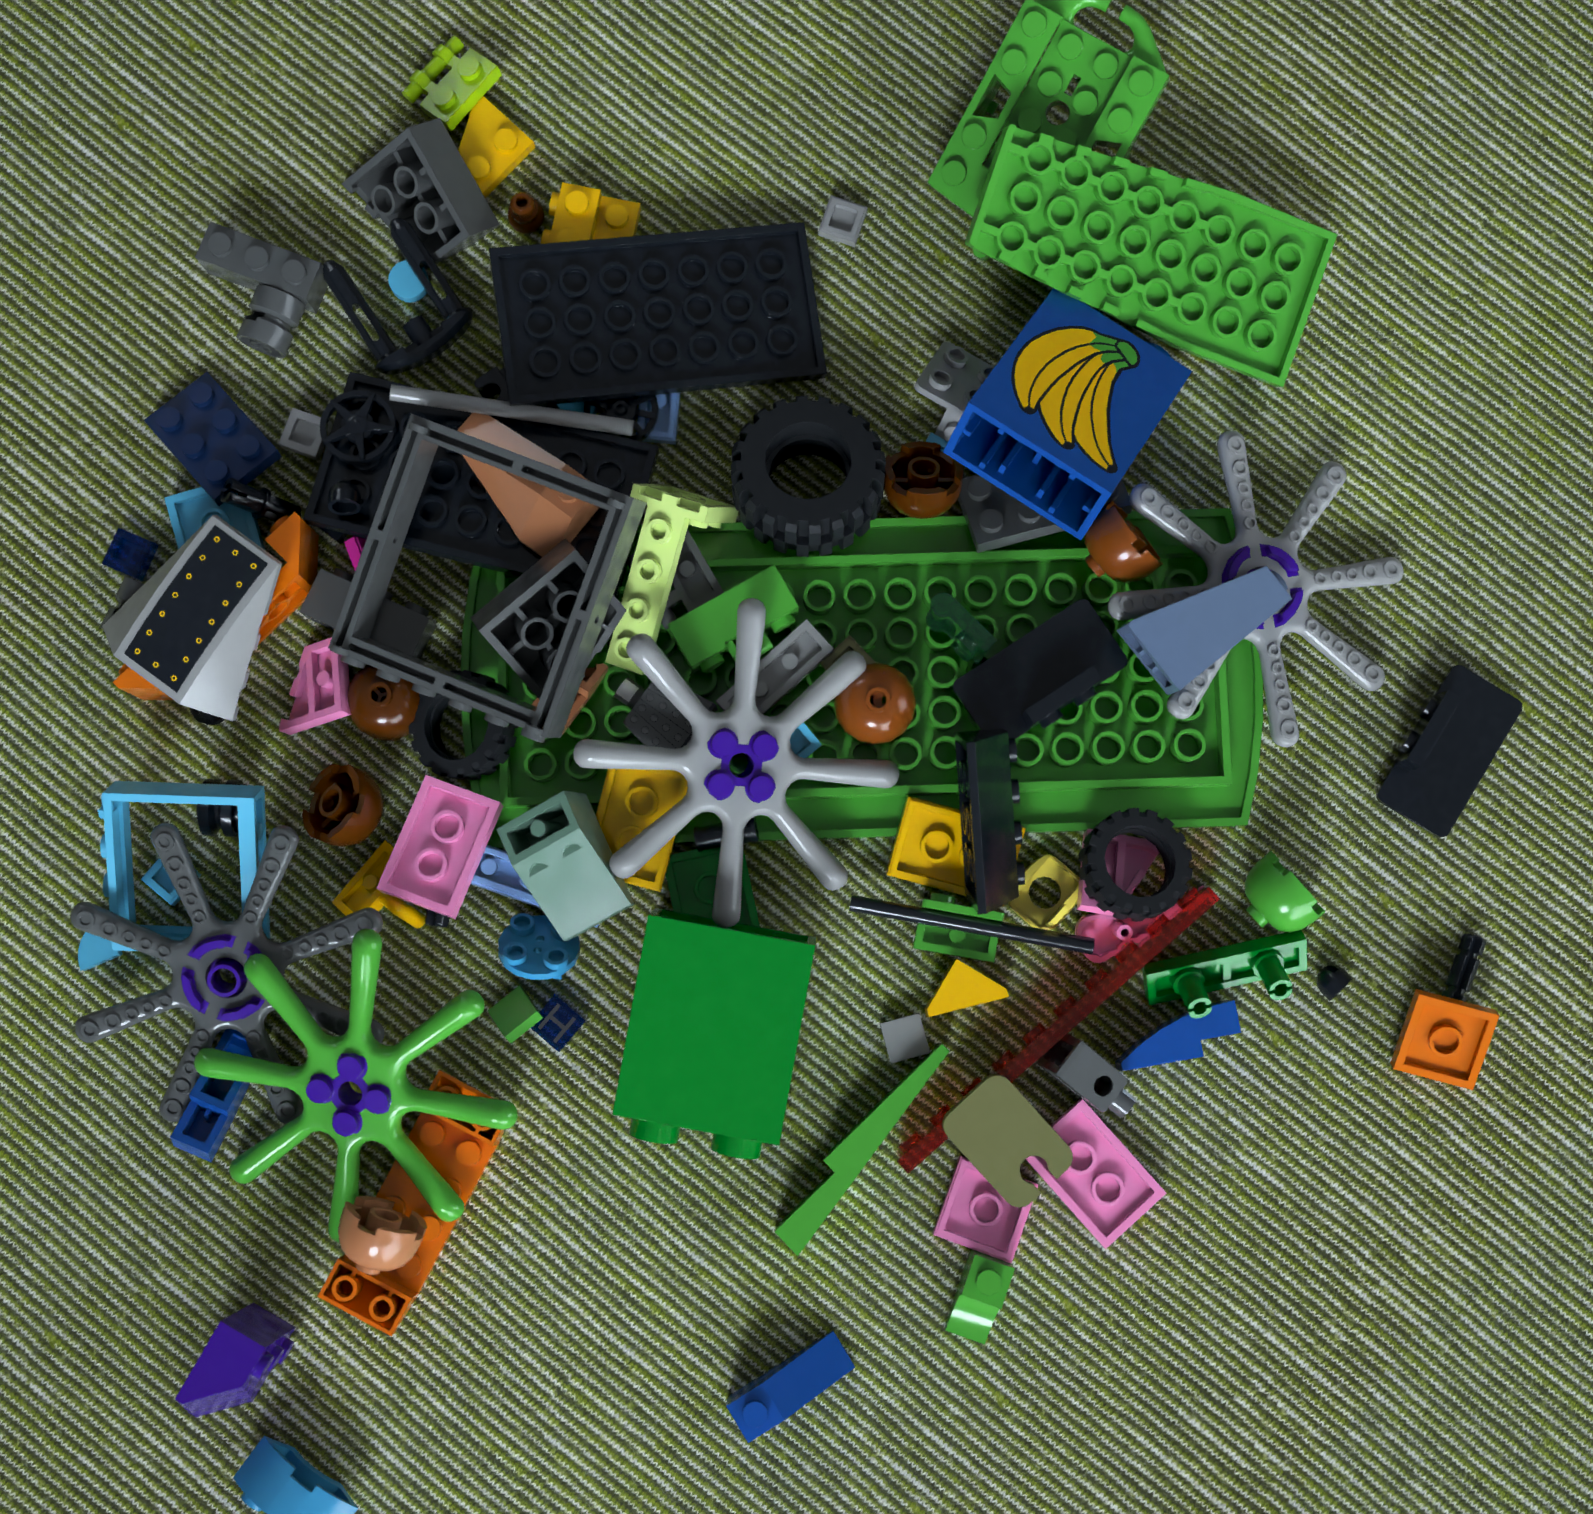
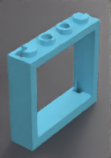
M115 781L101 794L102 807L98 809L99 818L104 819L105 833L101 838L100 853L102 858H106L107 873L103 879V894L105 897H109V911L136 923L129 802L237 805L243 912L267 843L264 786ZM268 908L267 913L263 919L262 927L263 932L265 933L267 938L270 939V918ZM141 925L177 941L186 939L192 932V926ZM111 941L112 950L137 951Z

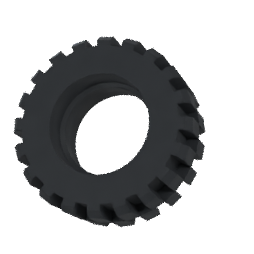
M808 395L796 396V401L787 403L786 399L774 402L771 411L768 412L766 408H763L753 415L754 425L751 423L744 425L739 432V441L734 443L732 450L731 480L733 502L736 510L740 511L741 522L746 529L751 530L754 528V537L763 544H767L769 540L772 541L774 550L784 554L788 549L796 550V556L808 557L809 551H819V555L824 556L832 554V547L839 545L841 549L852 545L854 534L862 537L870 529V521L877 518L881 508L886 461L885 453L881 451V440L877 432L870 431V422L863 415L858 414L854 417L852 415V407L844 403H840L839 406L832 405L831 398L819 396L818 401L808 400ZM799 455H817L835 463L843 471L846 479L839 488L828 495L804 499L791 496L780 490L772 482L770 475L778 465L789 458Z

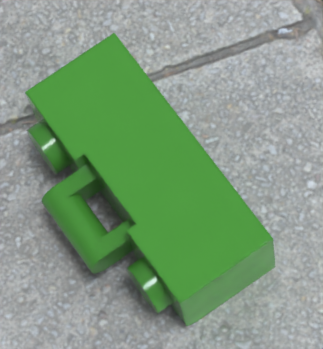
M775 564L667 624L670 634L692 672L700 668L703 673L714 670L725 662L722 656L728 652L735 663L737 611L739 604L747 598L758 599L766 607L761 656L774 649L765 633L772 628L774 633H778L796 622L793 616L799 613V606Z

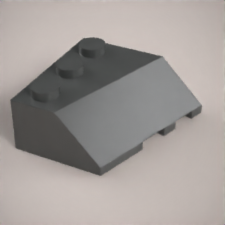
M440 118L406 128L341 183L350 194L356 192L366 202L365 210L374 219L380 217L388 227L394 218H402L411 224L436 264L477 243L500 225Z
M566 538L471 617L479 632L539 700L589 566ZM614 595L588 665L595 654L602 650L627 611Z

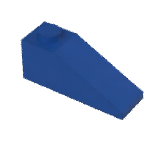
M834 1330L729 1395L726 1407L749 1443L786 1420L854 1369L855 1365Z

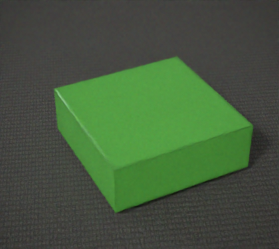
M520 985L488 1010L495 1024L510 1043H513L543 1018L527 992Z

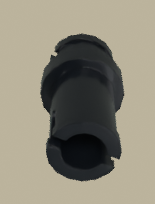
M755 817L751 818L746 824L744 843L759 841V831ZM722 823L694 827V838L698 852L721 847Z

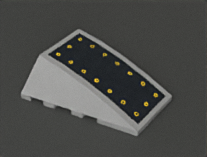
M212 515L102 626L113 656L178 704L229 721H235L240 708L237 706L241 690L246 688L250 674L247 669L253 650H257L261 637L259 629L263 616L268 614L282 562L222 518Z

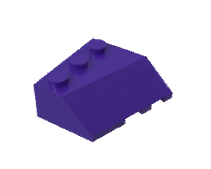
M254 1302L221 1320L175 1400L194 1417L253 1402L269 1373L277 1363L281 1365L290 1353L295 1342L289 1338L296 1327Z

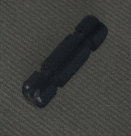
M1466 933L1462 936L1458 947L1461 952L1455 955L1446 981V985L1449 987L1448 990H1443L1442 996L1466 1002L1465 992H1470L1480 963L1477 957L1479 955L1482 956L1486 946L1484 938L1471 933Z

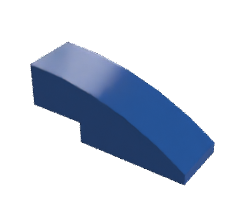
M1235 1000L1212 1003L1211 1012L1202 1018H1192L1188 1012H1185L1159 1025L1131 1045L1115 1061L1116 1070L1127 1071L1204 1057L1201 1040L1241 1033Z
M226 1029L215 1049L252 1057L243 1035L236 1030ZM200 1075L189 1094L190 1102L170 1136L173 1146L208 1162H212L232 1124L250 1083L215 1079Z

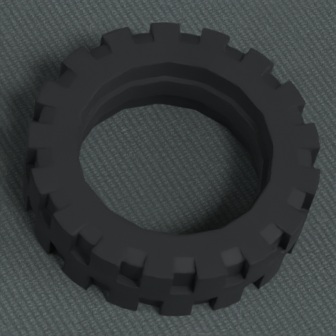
M450 670V672L504 694L508 693V690L502 684L496 683L492 677L468 670ZM438 693L435 698L419 694L418 709L414 721L409 725V733L413 734L414 741H411L414 752H419L421 755L419 760L424 766L431 767V771L437 775L461 780L481 779L482 774L490 775L494 773L499 763L504 764L510 756L507 752L510 747L515 746L517 737L514 736L515 728L519 726L509 723L506 728L487 721L488 727L484 740L477 750L465 758L457 759L446 751L441 740L440 723L444 710L448 706L449 698Z
M1128 808L1125 812H1114L1096 825L1083 841L1084 848L1079 852L1078 861L1082 862L1079 876L1080 880H1085L1087 887L1084 890L1089 898H1095L1098 902L1096 904L1098 908L1104 912L1109 910L1114 913L1113 917L1124 920L1128 917L1131 918V921L1138 922L1160 915L1173 907L1178 899L1184 896L1188 889L1186 883L1192 878L1193 868H1189L1192 854L1190 849L1186 850L1184 835L1181 831L1176 832L1173 828L1174 823L1165 817L1162 820L1157 817L1158 813L1147 809L1145 812H1139V808ZM1132 833L1145 837L1156 846L1163 858L1165 867L1163 885L1158 892L1151 896L1138 897L1124 892L1113 882L1107 872L1105 862L1106 848L1112 838L1119 834Z

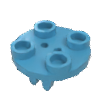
M520 913L511 918L510 925L503 930L498 939L499 959L504 967L516 976L530 980H546L551 978L562 980L563 974L575 965L580 955L579 936L569 941H563L546 915L531 916L526 913Z

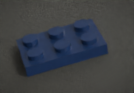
M208 372L204 373L144 420L154 434L218 506L223 504L220 499L221 491L236 494V492L223 488V485L229 478H234L236 481L247 485L282 457L274 445Z

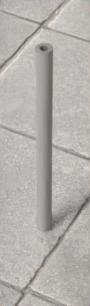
M391 384L389 395L390 401L627 436H632L634 420L535 405L510 406L508 401Z

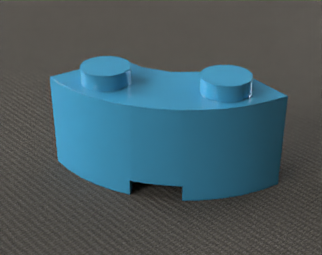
M263 1436L233 1477L243 1491L241 1495L242 1501L253 1510H262L266 1514H355L358 1510V1507L341 1483L327 1477L314 1468L294 1447Z

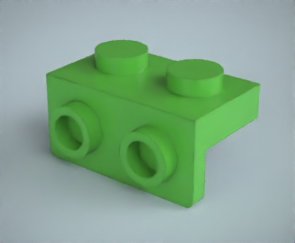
M931 893L930 900L922 899L920 902V907L1000 922H1003L1004 913L996 912L995 910L987 914H978L972 904L971 907L955 904L956 897L945 894ZM917 923L913 949L994 963L998 938Z

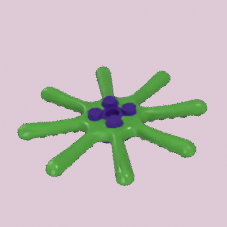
M372 929L359 930L354 935L352 941L349 1026L345 1034L341 1036H331L322 1030L268 956L261 953L254 954L246 960L244 973L248 980L304 1043L308 1056L303 1065L289 1066L212 1048L201 1049L196 1054L194 1060L196 1071L204 1077L288 1088L298 1094L303 1102V1111L298 1117L232 1160L229 1172L232 1179L237 1183L247 1184L252 1182L311 1133L321 1131L329 1134L335 1140L338 1147L328 1234L331 1239L340 1243L338 1235L339 1221L345 1202L348 1201L354 1204L356 1197L359 1196L360 1150L362 1145L368 1141H376L388 1148L441 1220L452 1222L463 1214V1200L403 1131L401 1120L406 1113L418 1111L499 1130L513 1127L518 1117L517 1109L512 1102L420 1089L412 1085L406 1075L407 1065L413 1059L483 1013L485 1004L478 992L468 989L462 991L398 1044L386 1046L375 1039L372 1034L371 1025L382 951V938L379 933ZM349 1082L357 1084L362 1093L354 1091Z

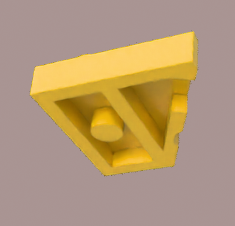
M483 96L471 109L458 151L486 198L535 149V144L532 139Z

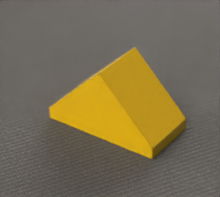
M953 959L924 1010L926 1017H932L1007 998L1009 995L1005 987L958 959Z

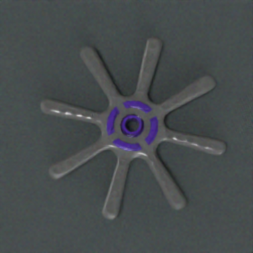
M161 823L155 826L150 838L191 919L193 927L189 937L179 941L169 939L91 902H80L71 911V923L77 929L161 959L172 970V981L166 988L81 1016L75 1023L77 1037L85 1043H93L173 1008H182L191 1013L195 1021V1030L160 1103V1114L169 1122H179L190 1102L189 1094L200 1076L194 1067L196 1054L203 1048H211L216 1035L220 1031L225 1029L238 1031L245 1038L253 1058L282 1064L264 1024L267 1015L275 1009L252 985L244 973L245 962L250 956L260 953L265 954L285 978V970L291 963L352 943L354 935L359 930L372 929L379 933L383 927V920L379 911L368 907L287 942L279 943L267 938L263 932V919L299 843L297 832L290 826L280 825L271 831L243 912L236 920H221L213 913L179 829L171 823ZM220 969L230 970L236 977V983H228L223 980L220 975ZM293 990L320 1027L339 1036L345 1034L349 1026V1010ZM372 1019V1034L381 1043L384 1039V1029L378 1021ZM264 1085L275 1115L281 1123L287 1124L302 1113V1100L293 1090Z

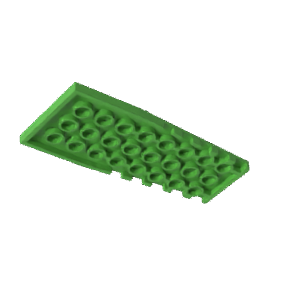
M1014 124L1003 128L965 239L966 246L1063 294L1084 302L1090 307L1171 347L1272 386H1284L1338 234L1233 191L1190 178H1179L1158 168H1147L1130 163V160L1122 157H1111L1092 151V148L1083 145H1072L1055 140L1053 136L1047 134H1036L1019 129Z

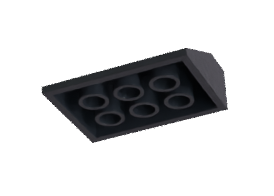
M1003 728L954 732L965 894L978 914H987L1019 897L1018 885H1025L1023 860L1016 859V844H1022V827L1020 819L1014 820L1013 804L1020 802L1018 779H1011L1010 763L1017 762V748L1015 738H1008V731Z

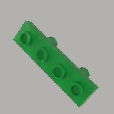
M1302 930L1142 964L1145 997L1149 1005L1182 998L1192 1018H1202L1211 1012L1212 1003L1207 992L1262 980L1271 999H1286L1293 990L1291 987L1292 982L1287 974L1308 970L1307 939Z

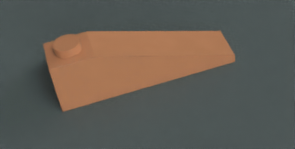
M472 413L457 430L586 479L560 459L489 415ZM462 455L511 526L519 541L541 558L563 539L566 538L571 543L600 508Z

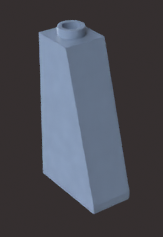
M1265 566L1133 619L1116 631L1164 692L1170 695L1184 688L1292 600V597L1286 591L1287 584L1277 572L1270 571Z

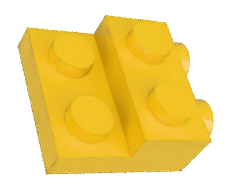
M562 182L560 193L552 192L549 215L554 216L551 230L544 229L541 244L636 236L641 204L602 196L600 189Z

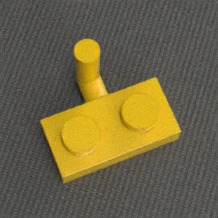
M385 840L332 903L345 916L368 907L380 911L385 906L392 914L416 929L421 928L425 924L424 914L402 899L383 893L376 888L394 848L392 844Z

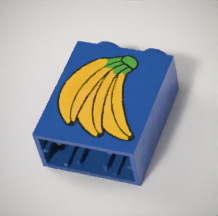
M1052 289L968 402L943 453L1081 541L1192 371L1172 359L1168 352L1159 345L1145 342L1104 316L1102 312L1084 302Z

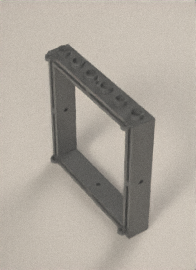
M411 414L328 648L330 651L342 655L340 660L344 663L359 668H364L365 664L377 668L376 675L383 679L399 683L402 678L412 682V690L419 694L435 698L437 693L449 698L448 705L469 713H471L473 708L486 713L484 720L506 728L509 723L522 728L520 734L531 740L544 743L546 738H561L647 503ZM438 446L609 510L537 707L370 639Z

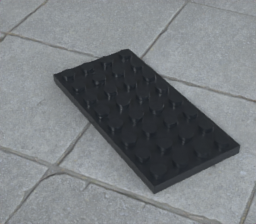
M804 222L489 248L510 406H543L824 379L827 375Z
M350 372L343 393L353 390H366L374 392L385 399L392 408L396 418V437L392 446L383 456L365 464L343 462L325 448L303 520L308 525L367 539L410 415L414 414L457 431L472 413L390 401L391 384L412 386ZM367 399L349 400L341 404V406L349 412L360 410ZM375 402L370 416L374 422L389 426L387 412ZM338 412L330 434L341 428L343 418ZM491 416L560 459L591 482L628 496L631 494L633 483H651L659 455V446L599 431ZM375 433L373 438L365 443V454L376 450L385 441L388 433ZM346 438L331 443L342 453L354 456L359 455L357 445L351 443ZM438 446L402 548L521 576L541 557L519 541L511 526L462 454ZM343 480L351 481L357 486L361 493V510L358 513L338 515L328 509V494L330 488L336 482ZM601 507L570 543L588 565L609 511ZM633 540V542H632V545H631L630 551H629V553H628L627 559H628V557H629L630 554H631V550H632V547H633L634 540ZM627 559L613 594L617 599L626 572Z

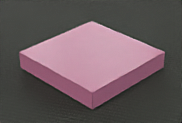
M960 1155L932 1234L1012 1263L1032 1202L1020 1208L1011 1206L966 1157ZM1032 1182L1038 1188L1039 1184Z

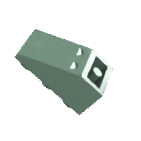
M563 790L497 828L512 867L563 941L571 940L634 905L624 879L616 877L610 870L609 861L613 854L586 794Z

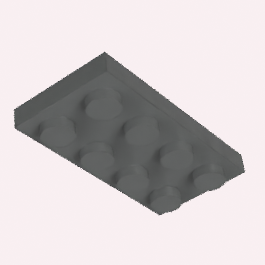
M978 474L963 478L958 501L977 553L1065 531ZM1121 479L1104 506L1113 500L1126 514H1131L1132 506L1129 502V495Z

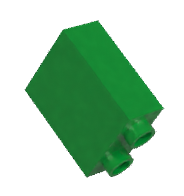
M655 908L648 915L612 1114L631 1118L629 1135L653 1143L675 1144L678 1143L681 1128L713 1133L711 1150L725 1156L740 1159L760 1158L762 1143L779 1146L816 937L737 923L731 928H723L716 925L713 919L709 917Z

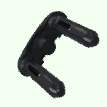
M402 218L391 220L389 224L391 238L444 319L440 323L441 325L433 331L423 315L409 320L403 326V329L412 344L406 348H396L345 267L335 260H327L323 263L325 282L378 362L375 370L386 375L400 374L436 358L451 347L467 331L473 318V309L463 306L412 225ZM423 267L430 268L446 293V298L441 299L423 273ZM358 308L363 310L378 333V341L372 340L355 313Z

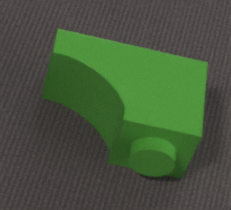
M970 1249L944 1327L945 1331L985 1345L998 1311L1002 1309L1015 1270L1011 1263Z

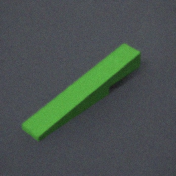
M939 1043L822 1157L823 1161L833 1171L774 1230L797 1256L946 1057L949 1050L942 1043Z

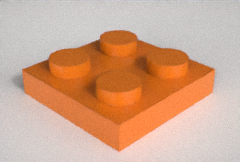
M1415 989L1390 1064L1393 1069L1473 1090L1500 1015L1491 1008Z

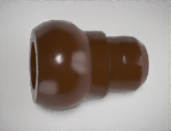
M518 192L510 200L507 215L509 223L514 230L520 233L530 234L536 232L544 222L545 213L543 207L530 194Z

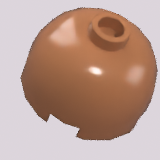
M357 1196L354 1204L348 1201L345 1202L338 1227L340 1246L346 1256L356 1263L355 1267L363 1273L377 1275L380 1271H391L403 1267L416 1254L427 1229L425 1220L413 1210L410 1217L392 1210L395 1204L393 1201L372 1196Z

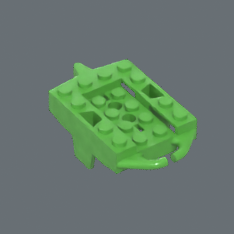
M1025 0L927 183L973 217L1000 136L996 143L995 141L1000 132L1002 133L1003 128L1010 124L1017 125L1016 128L1036 134L1043 133L1053 136L1055 140L1068 144L1083 145L1092 148V151L1097 146L1116 148L1119 150L1115 156L1129 159L1134 143L1169 82V75L1164 67L1151 28L1145 18L1132 7L1125 5L1118 20L1130 27L1134 35V43L1129 51L1122 52L1074 25V16L1079 10L1085 7H1094L1106 12L1112 0ZM1072 78H1075V82L1078 85L1072 96H1069L1065 91ZM1001 84L1010 95L998 118L984 117L986 112L993 115L999 104L993 101ZM1055 105L1065 106L1070 113L1067 121L1061 125H1053L1047 120L1048 111ZM973 249L974 255L979 260L987 261L990 259V257Z

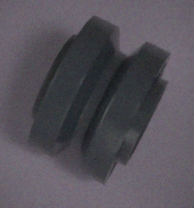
M205 779L203 784H221V781L219 779ZM228 780L226 782L227 785H244L241 780ZM197 804V820L202 835L216 836L221 828L223 834L227 837L239 836L237 805Z

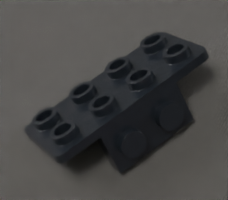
M1080 599L958 678L953 684V691L979 730L1003 728L1008 731V738L1016 739L1038 724L1045 729L1062 718L1064 715L1061 709L1074 701L1078 707L1098 694L1094 687L1122 670L1127 665L1128 659L1090 602L1086 599Z
M1455 665L1450 668L1435 695H1430L1420 708L1418 716L1421 718L1414 730L1410 729L1401 740L1397 748L1400 754L1376 792L1377 800L1439 838L1447 836L1522 711L1521 701L1462 665Z

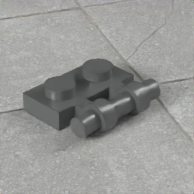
M688 529L672 583L674 590L669 594L662 619V625L665 630L668 629L667 624L677 619L672 610L676 605L683 603L687 612H690L724 593ZM634 554L630 555L627 559L629 568H631Z

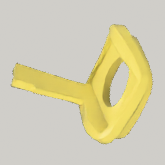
M1046 854L1035 860L1025 869V885H1018L1019 897L1008 902V905L1030 926L1051 930L1057 927L1077 904L1079 877L1056 857ZM1037 878H1051L1058 884L1060 899L1053 907L1047 909L1039 908L1031 901L1029 888Z

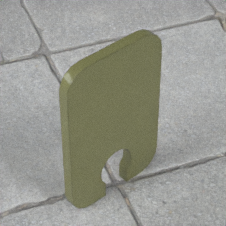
M990 1074L985 1077L943 1117L942 1127L946 1136L1006 1202L1013 1207H1025L1041 1194L1032 1182L1025 1181L1020 1175L1021 1164L1026 1158L1030 1156L1042 1157L1046 1162L1047 1169L1056 1179L1072 1164L1073 1154L1070 1147L1008 1078L1001 1074Z

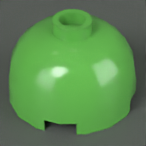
M1270 851L1248 873L1245 881V894L1251 905L1246 908V911L1262 928L1269 923L1278 931L1294 932L1302 930L1316 921L1326 911L1317 904L1318 901L1288 869H1285L1279 862V858Z

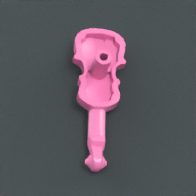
M1202 885L1196 893L1184 894L1173 907L1160 915L1138 922L1131 921V918L1128 917L1121 920L1098 913L1082 916L1076 923L1075 935L1095 939L1092 955L1082 954L1094 963H1102L1115 955L1120 957L1122 955L1121 948L1124 944L1131 941L1138 944L1143 939L1154 938L1160 931L1161 920L1191 910L1198 904H1210L1213 893L1211 889Z

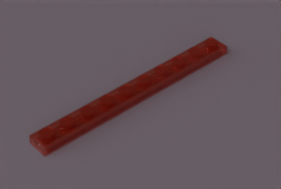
M1194 886L1190 888L1184 896L1178 899L1176 904L1180 907L1168 918L1163 913L1145 928L1149 934L1138 945L1132 940L1114 955L1118 962L1107 972L1102 967L1094 972L1083 983L1087 989L1079 997L1074 999L1072 995H1069L1052 1010L1056 1017L1046 1026L1038 1022L1022 1036L1025 1044L1014 1054L1010 1049L1002 1053L991 1064L994 1069L991 1074H1001L1012 1083L1220 898L1210 887H1202L1199 891ZM977 1076L960 1091V1094L964 1097L982 1080ZM948 1104L942 1106L929 1118L933 1125L921 1136L917 1131H914L899 1144L898 1148L901 1153L897 1156V1162L907 1173H910L948 1139L942 1127L943 1117L951 1109Z

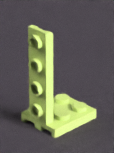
M633 483L630 497L644 501L648 506L621 604L627 611L613 631L605 663L640 675H644V673L628 656L626 647L628 641L633 636L641 633L649 635L656 643L688 525L707 529L708 526L720 528L722 523H736L739 512L734 505L668 484Z

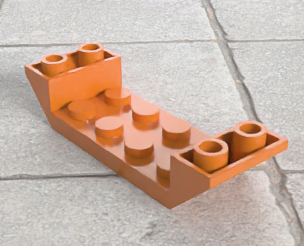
M296 512L277 520L270 529L271 534L265 539L287 563L280 570L268 614L263 616L259 629L261 634L259 644L304 603L317 576L319 535ZM125 664L119 670L120 676L113 681L117 688L142 700H173Z
M442 1070L438 1071L428 1089L495 1099ZM421 1112L408 1138L464 1202L465 1209L500 1143L504 1130ZM395 1160L376 1197L395 1202L392 1209L410 1217L413 1210L425 1220L427 1229L416 1254L403 1267L391 1271H380L377 1275H370L359 1271L355 1267L356 1263L351 1261L345 1254L337 1259L317 1296L391 1337L421 1292L459 1218L452 1222L441 1220L397 1160Z

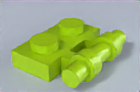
M454 35L445 45L439 44L432 52L434 57L421 71L417 69L409 77L410 83L402 91L403 96L411 103H414L423 93L426 97L419 105L424 113L433 120L440 118L445 128L451 132L502 76L496 64L472 48H469L459 59L457 54L464 48V44ZM445 68L448 69L449 72L438 84H435L433 81Z

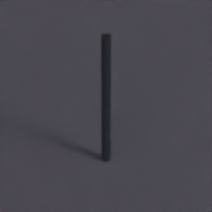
M855 895L851 896L849 907L851 912L1091 955L1095 944L1094 938Z

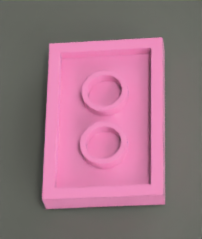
M425 775L376 888L383 893L456 919L503 809V804L494 799Z
M1080 1098L1051 1125L1072 1151L1073 1160L1070 1167L1056 1179L1047 1169L1046 1162L1042 1157L1030 1156L1025 1160L1102 1247L1107 1249L1157 1203L1166 1192L1088 1104Z

